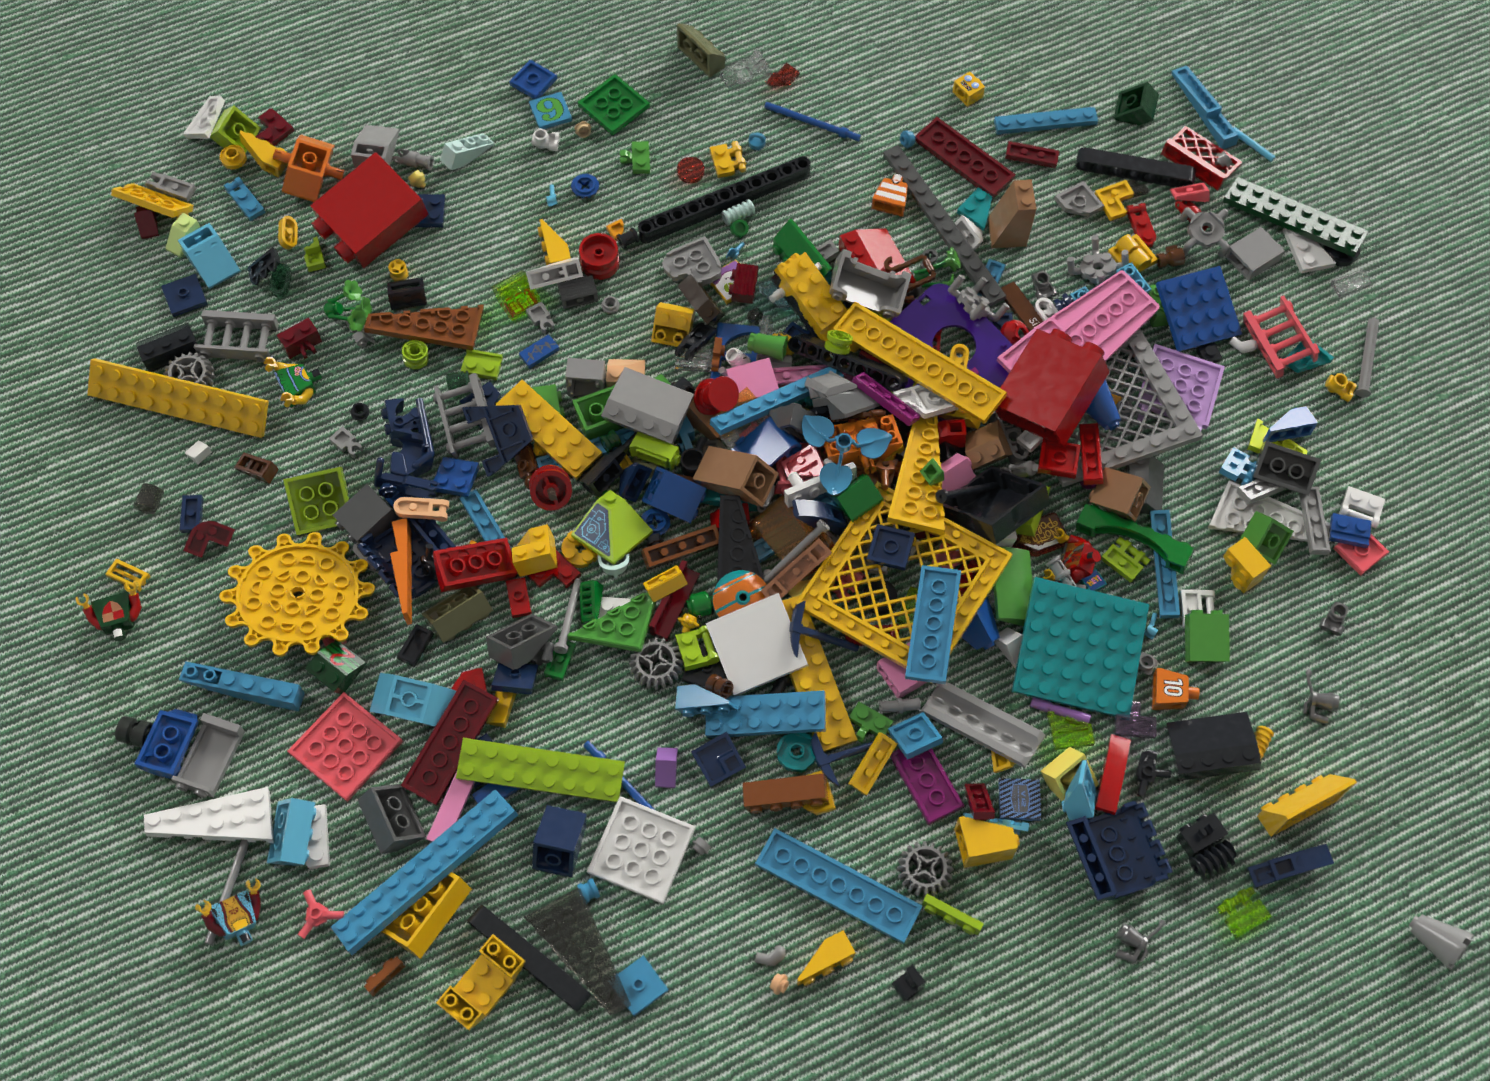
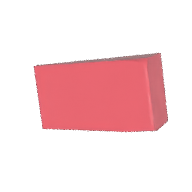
M1205 183L1170 189L1175 200L1209 202L1210 191Z

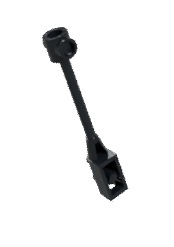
M684 377L670 384L695 394L693 385ZM637 432L623 445H620L609 454H605L601 459H597L594 462V467L589 472L582 474L579 482L586 491L599 497L624 472L620 463L628 453L629 446Z

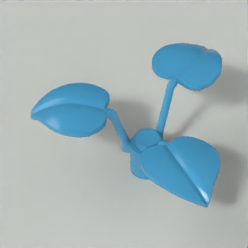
M804 415L802 420L803 436L811 446L822 447L825 441L829 443L836 441V449L840 452L838 465L827 463L822 467L819 476L821 484L830 495L842 493L852 481L851 468L841 466L843 454L850 450L851 445L857 448L861 447L863 456L875 459L885 453L892 439L890 433L876 428L861 430L856 438L859 444L847 433H841L829 439L834 434V425L828 418Z

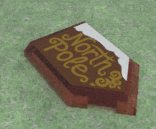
M1052 512L1041 516L1035 537L1016 534L1017 540L1011 548L1028 550L1030 555L1034 557L1063 548L1068 541L1059 543L1054 537L1061 536L1056 531L1058 528L1063 529L1066 533L1057 513Z

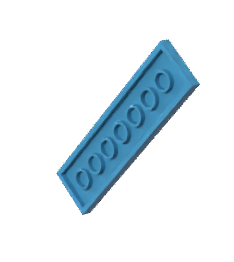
M776 828L772 831L755 862V866L902 944L905 943L922 909L921 904Z

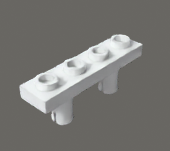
M826 458L823 461L824 465H826L827 463H834L828 458ZM851 462L844 466L851 468L852 481L857 478V467L854 462ZM792 472L788 476V480L793 487L784 490L785 504L789 508L793 506L792 501L795 499L808 500L827 492L821 484L820 477L817 476L803 482L797 472Z

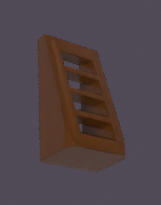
M243 452L234 467L236 470L268 484L271 483L278 472V467L273 462Z

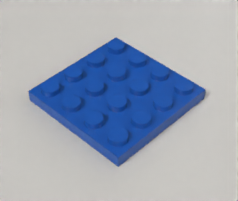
M1221 266L1155 283L1177 351L1181 352L1242 334Z

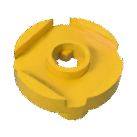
M570 531L562 542V555L576 568L588 567L589 564L598 559V554L572 538L571 534L573 531ZM581 545L584 546L586 550H582V552L579 553L578 549L576 548Z

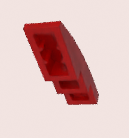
M1111 734L1109 738L1107 754L1099 782L1095 805L1096 810L1113 815L1116 814L1131 739Z

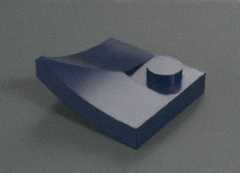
M727 732L691 751L710 787L746 768Z

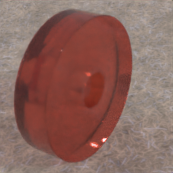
M686 157L677 165V175L685 183H697L704 177L705 167L698 158Z

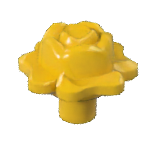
M685 613L683 617L677 619L683 626V633L689 632L690 629L700 627L697 623V617Z

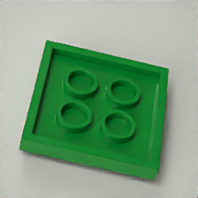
M614 74L579 100L578 107L613 136L650 108V102Z

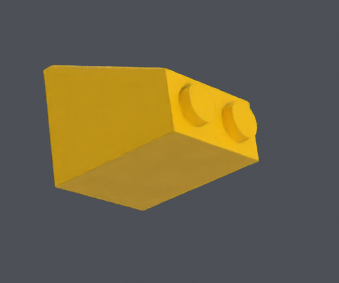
M962 816L958 818L954 828L964 868L1010 860L1016 853L1018 846H1020L1018 834H1014L1012 827Z

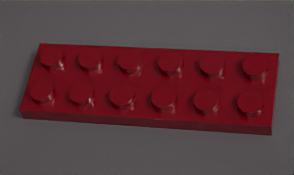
M938 117L933 119L915 136L916 143L974 186L991 195L992 199L1015 179V173Z
M463 679L401 786L437 806L458 769L463 738L477 739L499 699Z

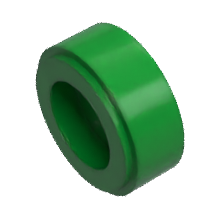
M743 219L733 221L730 226L731 233L738 238L745 236L749 231L748 223Z

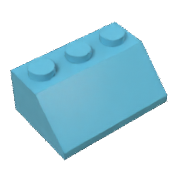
M294 798L278 801L273 825L274 843H270L268 864L305 865L309 857L308 842L313 834L311 824L316 816L315 802Z

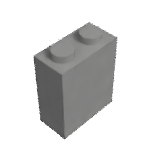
M1260 227L1232 244L1225 257L1249 281L1278 263L1285 250L1267 231Z

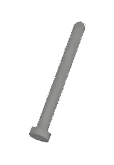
M820 519L816 523L817 527L764 577L765 583H769L822 532L826 533L830 529L829 526Z
M580 578L574 580L560 638L554 645V651L559 654H566L568 650L566 645L567 635L570 631L580 592V583L582 582Z

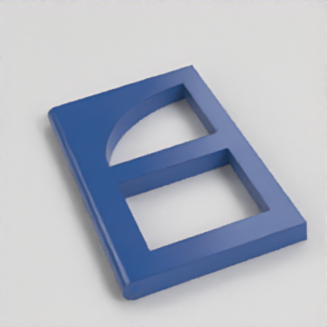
M717 323L716 337L722 338V345H727L737 337L750 335V333H760L759 326ZM752 351V354L744 353L750 358L751 362L756 361L757 353H754V351ZM725 355L721 356L719 368L721 367L722 360H726ZM711 371V379L720 377L719 372Z

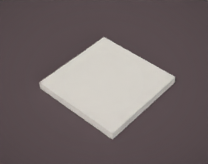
M779 593L706 623L727 679L733 683L734 696L809 666L800 643L798 657L796 658L793 653L789 632L791 621Z
M620 796L587 873L664 904L696 827Z

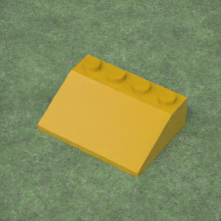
M1332 774L1324 778L1320 775L1311 781V785L1306 786L1303 784L1294 790L1296 793L1282 795L1278 798L1279 802L1265 804L1261 807L1262 811L1257 817L1270 837L1339 801L1357 783L1356 780Z
M451 872L385 927L381 933L421 959L471 892L472 888L461 877Z

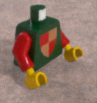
M127 581L124 584V589L127 592L91 601V605L88 604L89 596L87 594H83L86 598L85 603H81L79 598L76 597V603L83 606L82 610L88 622L97 630H103L106 635L113 634L114 641H122L126 638L125 630L134 627V621L137 620L142 609L139 593H136L139 587L137 581H133V589L129 587Z

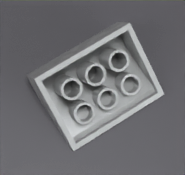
M624 367L601 416L604 420L674 445L694 394Z

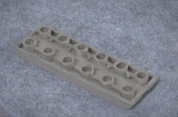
M946 682V685L938 684L920 710V713L924 712L927 717L1023 768L1027 766L1045 738V734L1041 730Z

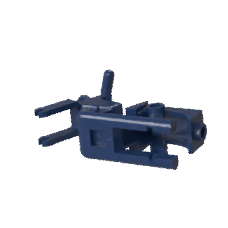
M404 398L385 400L384 408L381 409L382 420H386V424H384L385 435H389L392 446L402 448L400 452H392L390 473H382L384 459L382 457L377 458L374 473L375 489L379 490V495L384 498H391L398 491H401V494L412 498L435 499L433 497H436V494L433 491L436 488L433 486H437V482L417 478L429 472L433 467L434 448L423 398L416 399L417 408H413L411 412L404 416H397L403 412Z

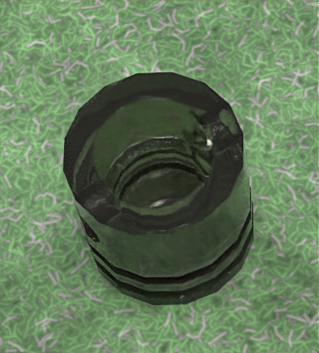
M144 483L133 506L143 513L155 514L164 491L155 485Z

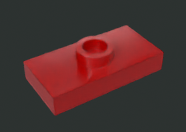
M525 577L507 580L506 586L512 618L532 614Z

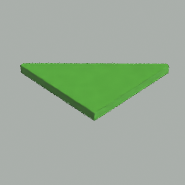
M643 592L630 599L631 601L620 607L619 605L608 611L601 618L588 622L581 629L568 633V640L641 652L657 601L653 602L648 592Z

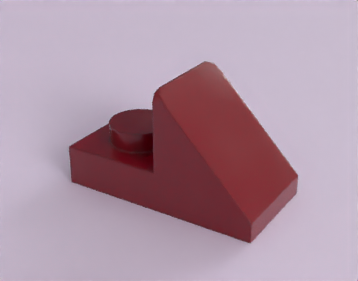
M137 206L134 216L141 239L160 236L156 212Z

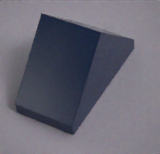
M637 462L625 468L624 472L620 475L619 496L636 503L653 469Z

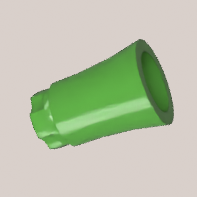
M750 333L747 348L748 351H754V353L766 355L783 362L787 352L788 336Z

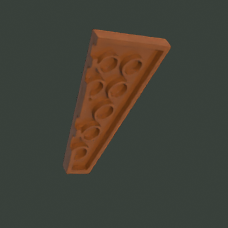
M484 304L473 308L461 306V309H450L449 307L421 309L420 312L412 313L408 310L400 314H393L391 312L368 314L364 331L371 334L474 350Z

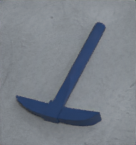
M806 601L795 606L789 632L791 647L796 658L798 657L800 634L854 652L859 650L858 644L804 627L801 622Z
M815 732L811 739V749L818 768L821 769L829 781L836 786H840L830 767V763L867 752L873 741L827 755L824 754L818 735Z

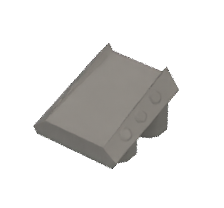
M830 370L828 374L814 378L807 377L804 384L809 390L811 398L827 397L857 388L855 383Z

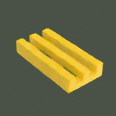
M115 559L105 574L108 578L123 585L128 580L112 572L137 581L139 587L136 591L141 592L142 585L145 586L146 579L151 577L149 573L119 559ZM116 566H121L142 577L141 579L116 568ZM128 581L129 587L133 589V582Z

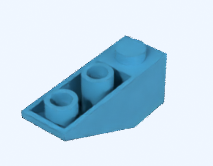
M698 685L677 686L675 709L685 717H693L695 714L712 715V713L716 712L728 714L730 711L738 710V707L729 700Z

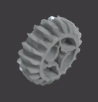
M189 352L186 356L182 353L179 358L175 356V361H169L170 366H165L166 372L163 373L165 376L173 378L178 376V379L206 386H212L215 379V370L211 362L204 355L200 356L197 352L194 355Z
M656 637L654 642H650L647 638L642 651H634L635 654L630 655L632 661L629 662V666L632 668L630 672L634 675V680H640L641 686L647 683V689H650L652 685H654L655 690H658V685H662L664 689L666 688V683L672 685V679L677 680L679 678L677 673L682 672L680 666L683 665V661L680 660L681 654L677 653V646L672 647L671 641L665 644L664 638L661 639V642H658ZM665 653L666 655H668L672 660V663H669L668 660L663 659L662 654ZM659 658V664L657 663V665H655L653 669V663L655 664V662H657ZM640 664H643L644 667L649 668L650 673H645L641 669Z
M923 841L922 846L915 842L914 848L909 845L907 851H902L901 853L903 858L898 859L900 865L897 866V871L902 872L898 875V878L901 880L905 879L902 882V886L909 885L908 892H912L915 889L916 896L923 892L925 898L926 894L930 892L934 897L936 890L942 893L943 887L947 888L949 886L947 880H952L953 876L950 873L953 872V867L948 866L952 863V859H945L948 856V852L941 853V846L935 849L934 842L931 843L930 847L927 846L926 841ZM922 855H929L933 858L925 859ZM913 858L917 869L911 875L908 864ZM937 864H940L942 874L937 880L933 869ZM922 866L923 868L930 867L928 872L926 870L921 871ZM925 879L930 884L920 883L917 880Z

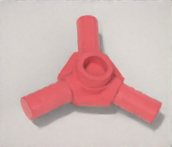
M306 890L303 892V895L309 906L305 919L307 922L297 935L305 939L314 926L317 927L327 922L328 919L339 920L343 918L344 911H329L328 908L316 902L311 890Z

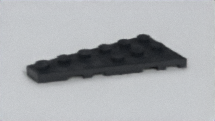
M720 495L717 583L726 574L738 570L753 572L764 579L740 496ZM741 594L739 596V599L741 601H745L746 596L744 594Z

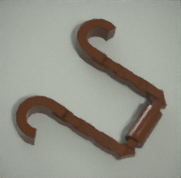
M924 255L894 267L889 266L893 263L892 256L884 261L887 273L891 271L898 273L904 268L923 261L931 276L909 284L907 293L935 280L937 275L930 260ZM912 295L905 296L904 302L912 303L915 297Z
M869 410L868 412L865 411L836 420H831L829 415V420L833 423L864 417V419L868 417H882L886 415V410Z

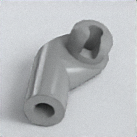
M778 945L769 954L757 952L755 962L775 966L785 958V948Z

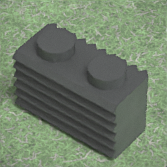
M583 275V277L557 283L563 309L598 301V293L592 275Z

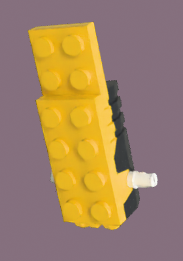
M806 252L801 255L794 253L789 259L781 262L774 269L771 281L777 290L769 296V299L774 303L776 300L784 298L794 313L799 316V320L805 324V328L810 331V335L814 337L817 335L821 340L826 341L828 340V331L833 330L834 326L847 312V308L841 301L833 299L832 295H830V285L819 271L822 269L821 264L818 262L814 264ZM854 344L849 345L851 347L850 351L856 352L858 349H860Z

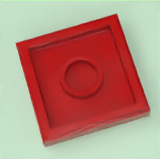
M1043 439L1037 472L1075 479L1081 445L1066 443L1065 447Z

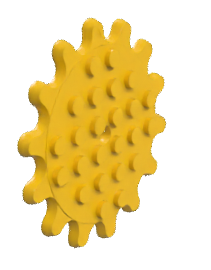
M318 532L310 533L305 542L299 544L294 543L290 535L280 534L277 537V546L272 550H265L258 545L251 546L248 550V554L252 558L251 564L248 566L233 565L228 569V575L238 581L237 586L233 589L224 590L219 595L223 603L236 605L235 612L225 618V623L230 628L248 627L249 632L244 637V642L249 647H255L263 641L273 642L272 651L278 657L285 656L288 649L293 645H302L309 655H315L320 649V640L330 637L338 642H345L349 634L344 624L351 620L364 621L368 617V610L358 604V600L372 596L375 592V586L372 583L361 582L358 579V576L367 570L368 562L364 559L348 561L345 555L349 550V544L345 541L337 542L332 547H324L321 544L322 536ZM297 591L304 593L301 596H297V598L293 595Z

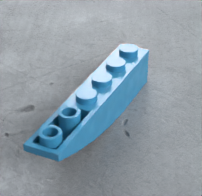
M185 662L179 677V681L203 689L298 712L305 695L298 684L191 662Z

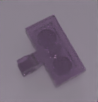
M1132 702L1130 715H1115V735L1155 739L1156 717L1140 716L1141 703Z

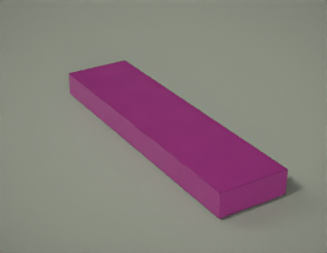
M863 372L853 377L851 382L855 383L860 390L906 425L910 426L919 421L921 415L866 373Z

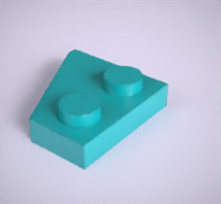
M978 187L957 209V214L960 216L964 215L984 231L992 196Z
M1300 342L1286 357L1306 348ZM1317 345L1320 353H1318V360L1316 362H1313L1309 355L1287 366L1296 373L1331 363L1334 357Z

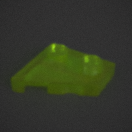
M1053 711L1047 712L1054 750L1094 746L1095 740L1091 724L1076 721L1068 716L1065 718L1056 715Z

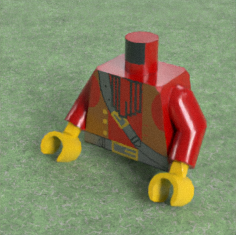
M1058 528L1056 531L1061 536H1054L1057 542L1064 543L1068 541L1064 545L1061 561L1067 569H1070V576L1077 584L1081 579L1093 573L1095 562L1100 561L1101 555L1084 538L1072 534L1068 536L1063 529ZM1044 570V574L1047 577H1043V579L1056 581L1052 570Z

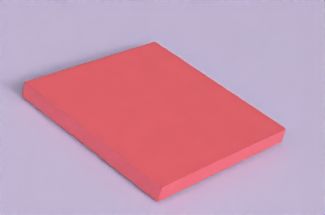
M343 692L287 752L348 802L403 743V740Z

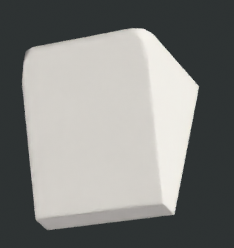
M199 440L185 452L197 465L212 453L209 446Z

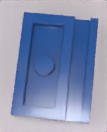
M1336 513L1331 515L1329 541L1368 548L1371 532L1370 520Z

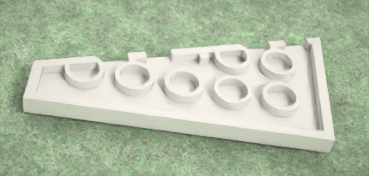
M1231 480L1228 481L1208 526L1209 529L1244 533L1250 519L1258 511L1293 530L1291 540L1307 542L1301 510L1271 497H1266L1248 505L1236 493L1241 485ZM1325 521L1329 539L1330 523Z
M268 787L146 814L144 815V832L147 837L171 838L173 836H183L185 839L202 837L203 840L235 841L236 839H241L248 842L260 840L274 843L270 791Z

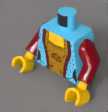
M255 878L256 884L253 887H250L249 880L246 881L245 885L250 890L249 893L247 890L212 906L210 902L203 900L205 903L203 909H201L200 905L196 904L195 909L202 913L201 917L207 930L219 937H224L226 940L236 936L241 946L251 942L252 937L248 930L255 927L260 915L261 900L260 892L258 891L261 887L260 881Z

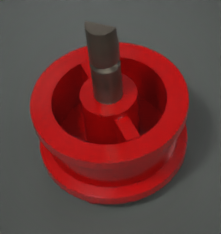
M545 465L535 470L530 477L529 490L531 498L541 509L557 510L569 502L572 495V485L567 472L561 467Z

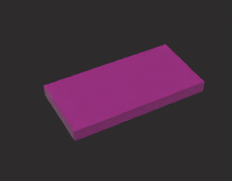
M932 748L908 760L900 749L892 752L890 758L928 826L964 808L962 800Z

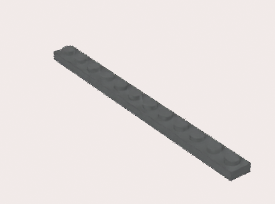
M896 145L883 151V156L894 172L903 177L902 182L908 184L907 190L949 250L953 247L957 252L962 268L974 285H976L981 277L987 279L986 284L979 292L989 300V306L991 307L1006 300L1003 290L900 146Z

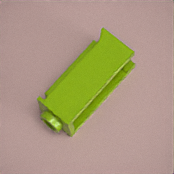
M637 432L629 446L632 457L637 456L640 459L664 468H670L671 472L675 466H678L681 460L678 446Z

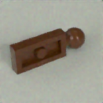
M531 443L515 456L520 478L525 480L524 484L527 489H529L531 475L538 469Z

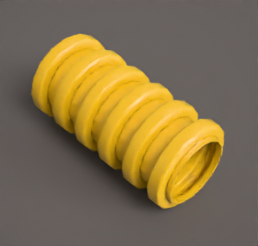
M1257 726V731L1254 732L1258 744L1260 758H1263V753L1266 752L1274 732L1266 726Z

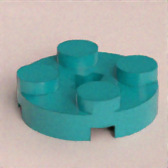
M806 733L784 735L777 745L776 753L779 764L791 772L803 773L815 762V756L811 749L812 737ZM797 747L800 748L802 754L794 756L791 750H796Z

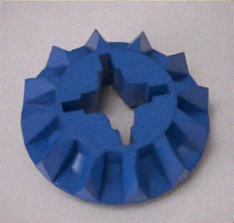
M581 174L573 179L571 189L576 197L581 196L582 199L584 197L591 198L599 190V182L593 175Z
M660 509L647 510L641 516L653 530L651 535H665L670 527L668 514ZM654 517L657 523H659L656 529L652 525Z

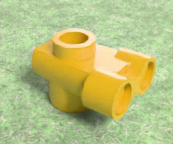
M1338 373L1335 376L1330 375L1325 383V387H1327L1329 392L1341 396V399L1347 402L1352 399L1353 392L1357 384L1348 381L1347 377L1342 373Z

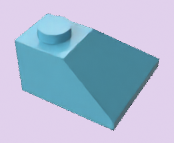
M1082 760L1066 791L1065 799L1062 800L1063 812H1067L1069 820L1084 816L1086 818L1094 816L1097 790L1087 760Z

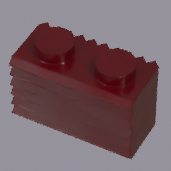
M737 263V267L732 270L731 280H734V283L729 285L728 294L731 295V301L753 304L758 279V265Z

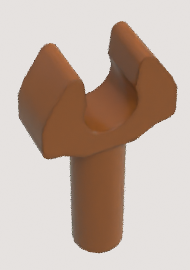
M879 459L876 463L875 472L881 474L882 490L889 488V475L894 474L895 464L892 460H889L888 467L882 465V459Z

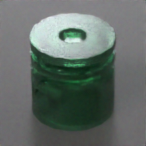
M466 370L465 373L464 371H461V373H446L448 391L468 385V382H470L469 371Z

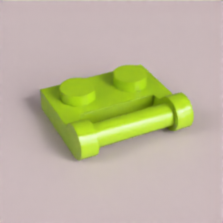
M706 625L701 626L697 630L675 635L685 671L712 665L720 661ZM699 638H703L708 653L706 657L702 656L697 640Z

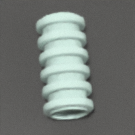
M746 200V203L742 202L741 205L737 204L732 209L728 208L727 211H722V218L725 224L729 226L737 219H745L750 214L754 215V204L752 201Z

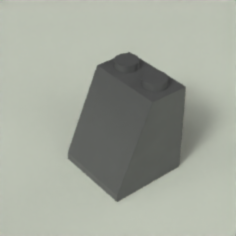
M368 484L362 487L333 514L337 520L335 524L342 531L346 529L349 532L347 537L354 544L357 542L360 544L361 538L369 533L373 535L374 539L391 528L393 521L401 519Z

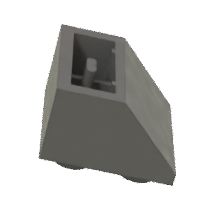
M798 403L780 406L769 412L779 429L807 442L802 432V420L804 415L817 416L814 412L802 408Z

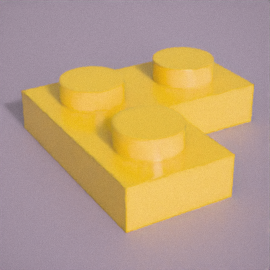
M1127 180L1095 190L1094 194L1103 203V210L1108 219L1112 221L1126 216L1127 211L1121 201L1132 198L1134 192Z

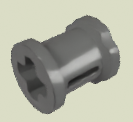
M926 249L922 255L927 256L932 265L936 264L938 253L933 249ZM921 261V268L925 269L926 267L924 266L923 261Z

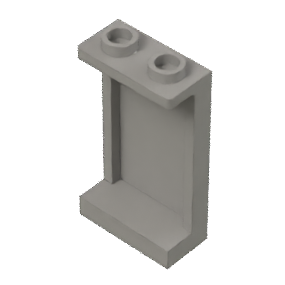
M203 713L200 719L203 725L178 776H173L171 780L179 790L187 792L189 789L195 791L194 794L199 797L206 798V796L214 798L245 731L241 725Z

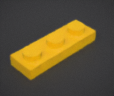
M879 732L848 784L863 795H867L898 743Z

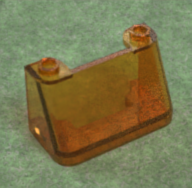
M784 494L748 524L752 538L757 540L763 538L781 560L815 529L796 519L793 514V506L788 508L785 504ZM822 532L812 543L819 538L831 551L834 546L833 541L827 533ZM821 562L818 566H816V567H815L810 573H808L804 578H806V577H808L809 575H811L812 573L816 572V571L819 569V567L821 566V564H822L823 562Z

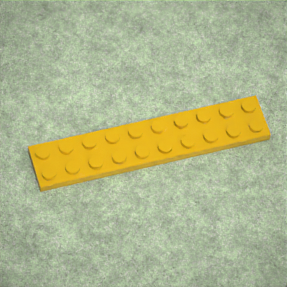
M857 302L852 304L833 328V330L850 334L853 337L852 344L903 373L908 378L984 424L1007 396L1006 391Z
M94 358L90 360L87 393L89 396L262 438L265 435L268 400Z

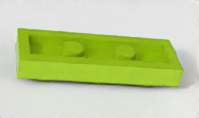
M926 894L923 900L922 907H924L926 912L932 915H940L948 924L961 926L962 930L967 934L978 935L984 925L983 922L929 894Z

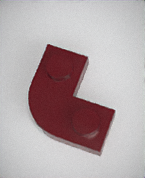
M215 521L199 523L192 529L183 551L202 558L209 541L229 547L235 529Z

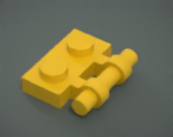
M738 141L731 143V149H728L727 144L710 147V154L718 178L735 175L734 169H739L740 172L746 171V161L742 157L743 151ZM735 156L736 161H732L731 157Z

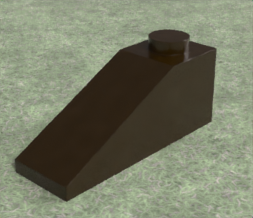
M691 274L678 285L683 295L707 325H715L725 315Z

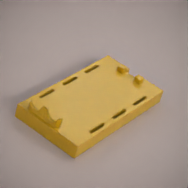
M134 183L124 185V187L112 188L111 196L172 218L177 217L176 219H178L182 213L189 215L190 212H193L192 204Z

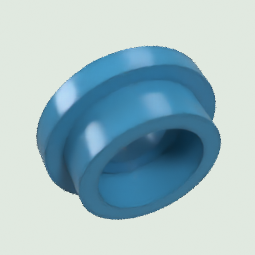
M907 130L903 131L900 136V142L905 148H910L915 143L913 132Z

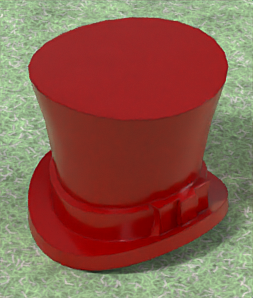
M726 376L702 380L694 394L696 409L704 415H714L721 411L731 410L735 407L739 398L738 386L733 379Z

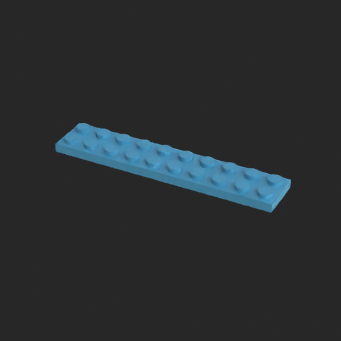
M495 789L345 914L343 918L331 926L332 930L351 955L355 954L515 819L518 814Z

